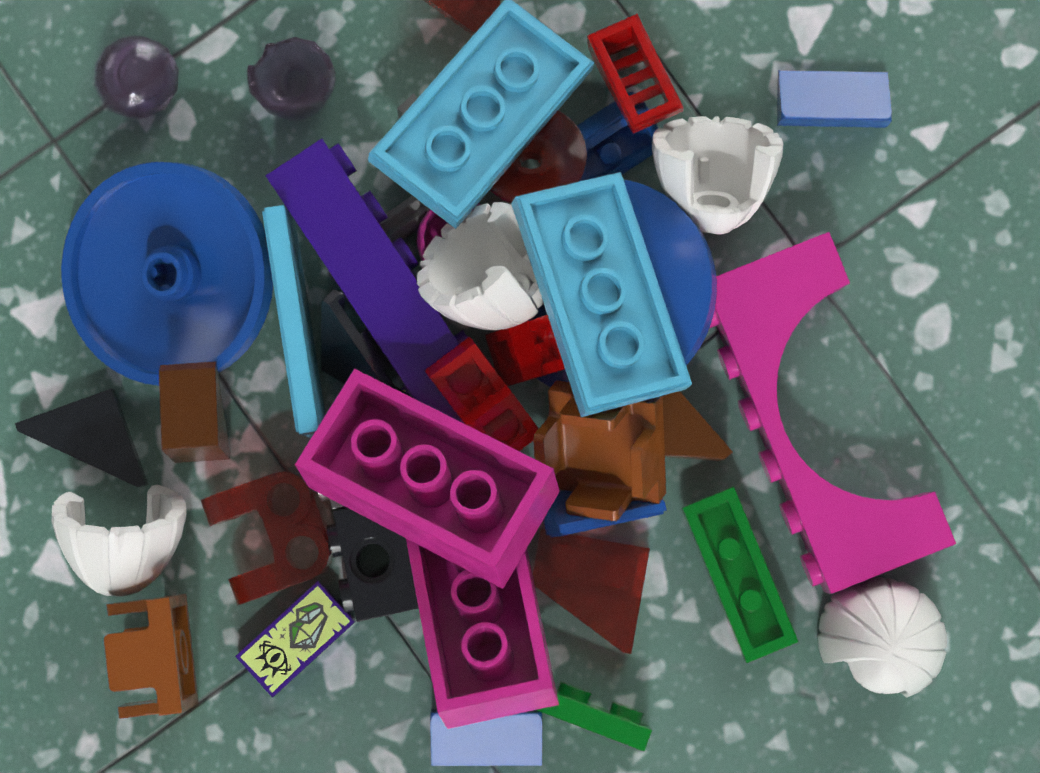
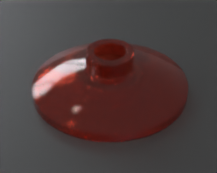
M557 111L493 185L490 191L500 199L512 203L516 196L579 182L584 174L587 161L586 143L580 129L568 116ZM528 159H534L540 162L541 166L529 169L522 167L521 164Z

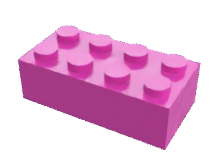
M356 369L351 373L295 463L309 488L502 589L505 587L560 492L553 468Z
M406 539L437 711L447 729L559 705L528 550L526 549L505 587L502 589Z

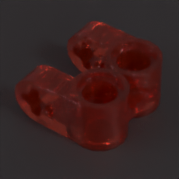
M285 471L272 473L201 500L209 527L257 511L263 520L273 548L274 563L228 579L237 606L316 578L326 572L332 563L333 556L327 531L316 502L315 491L307 486L301 475ZM282 484H291L296 488L300 497L298 508L288 516L280 515L272 506L273 492ZM300 536L311 538L318 547V558L309 568L297 566L290 557L291 544Z

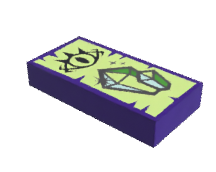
M317 581L235 657L273 698L350 628L356 620L348 612H345L338 600L320 581Z

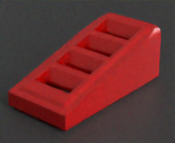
M638 14L587 35L588 50L633 134L684 111V107ZM632 46L637 50V52L614 62L610 58L611 55ZM641 62L646 66V68L621 79L618 75V72ZM650 78L653 79L655 85L630 96L628 95L626 89ZM662 95L666 103L639 115L637 114L634 106Z

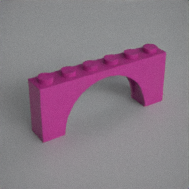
M830 232L716 276L717 298L710 328L717 327L724 347L717 349L718 357L727 378L731 380L737 377L745 396V398L738 400L741 415L749 431L758 429L766 448L758 452L762 467L770 483L779 480L787 500L779 504L780 511L790 534L793 535L799 532L808 553L801 555L800 560L812 587L820 584L823 592L833 594L955 545V539L935 492H924L897 500H881L862 497L844 491L820 477L803 461L792 446L784 430L777 402V378L785 346L796 326L812 307L825 297L850 284Z

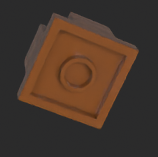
M556 380L548 390L549 416L534 434L535 460L554 469L560 490L573 491L565 502L566 513L575 516L617 521L632 501L659 504L666 494L663 396L581 417L570 382Z
M187 594L106 604L108 616L145 611L148 613L149 626L128 628L123 632L107 634L104 637L109 689L113 692L154 688L157 694V699L129 702L119 706V719L159 714V716L179 714L199 704Z

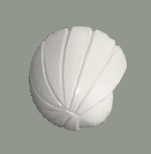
M706 116L689 117L688 122L683 118L673 120L664 124L663 128H658L653 134L652 152L655 168L666 196L688 214L701 232L720 235L729 233L731 230L747 222L760 207L777 174L783 155L782 138H779L778 133H773V129L760 123L752 126L751 121L739 118L725 117L720 121L719 116H715L712 120Z
M493 202L492 206L488 203L475 206L474 210L469 213L457 229L447 223L441 229L442 237L436 235L423 254L425 261L420 262L422 270L417 275V285L420 287L418 289L419 293L432 308L453 321L482 330L507 329L533 318L538 313V309L544 304L512 205Z
M153 485L147 491L146 524L141 529L139 526L111 527L110 531H108L105 527L86 525L84 499L72 492H66L59 496L54 505H52V524L55 536L66 560L83 583L95 592L106 596L136 594L155 581L176 551L186 519V503L182 495L178 496V492L160 485Z
M873 577L835 592L831 596V602L826 603L824 607L825 612L821 614L818 630L821 633L817 636L822 661L824 663L847 662L854 679L869 691L879 694L901 692L907 698L919 693L931 684L932 679L936 678L941 671L946 656L944 649L947 647L945 625L940 621L941 614L935 604L924 593H919V589L891 578Z

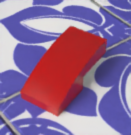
M548 315L485 335L495 370L507 386L565 369Z
M470 336L424 370L464 424L517 451H521L533 441L534 434L539 429Z

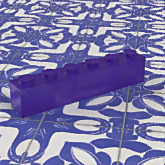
M321 138L265 176L414 399L463 423L424 370L468 337L463 330L453 335L442 319L443 315L432 308L421 297L418 290L420 287L410 271L419 265L416 258L401 237L393 242L390 241L380 226V223L388 218L370 190L360 196L348 178L357 170L340 144L337 143L329 149Z

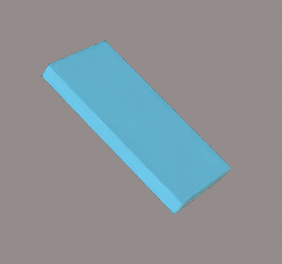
M504 0L370 151L368 161L457 229L589 75L594 62L513 0Z
M621 172L516 196L511 205L580 416H589L689 388L692 382Z
M284 205L267 207L262 211L295 429L300 435L312 438L326 414L296 221Z

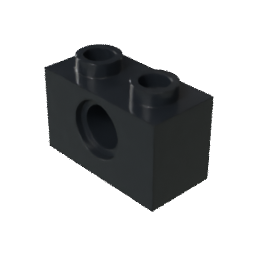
M349 508L333 512L335 523L327 525L326 528L333 558L343 556L347 578L339 579L338 584L344 611H354L356 621L360 622L419 609L406 538ZM370 544L382 546L389 555V567L381 576H370L360 566V553Z

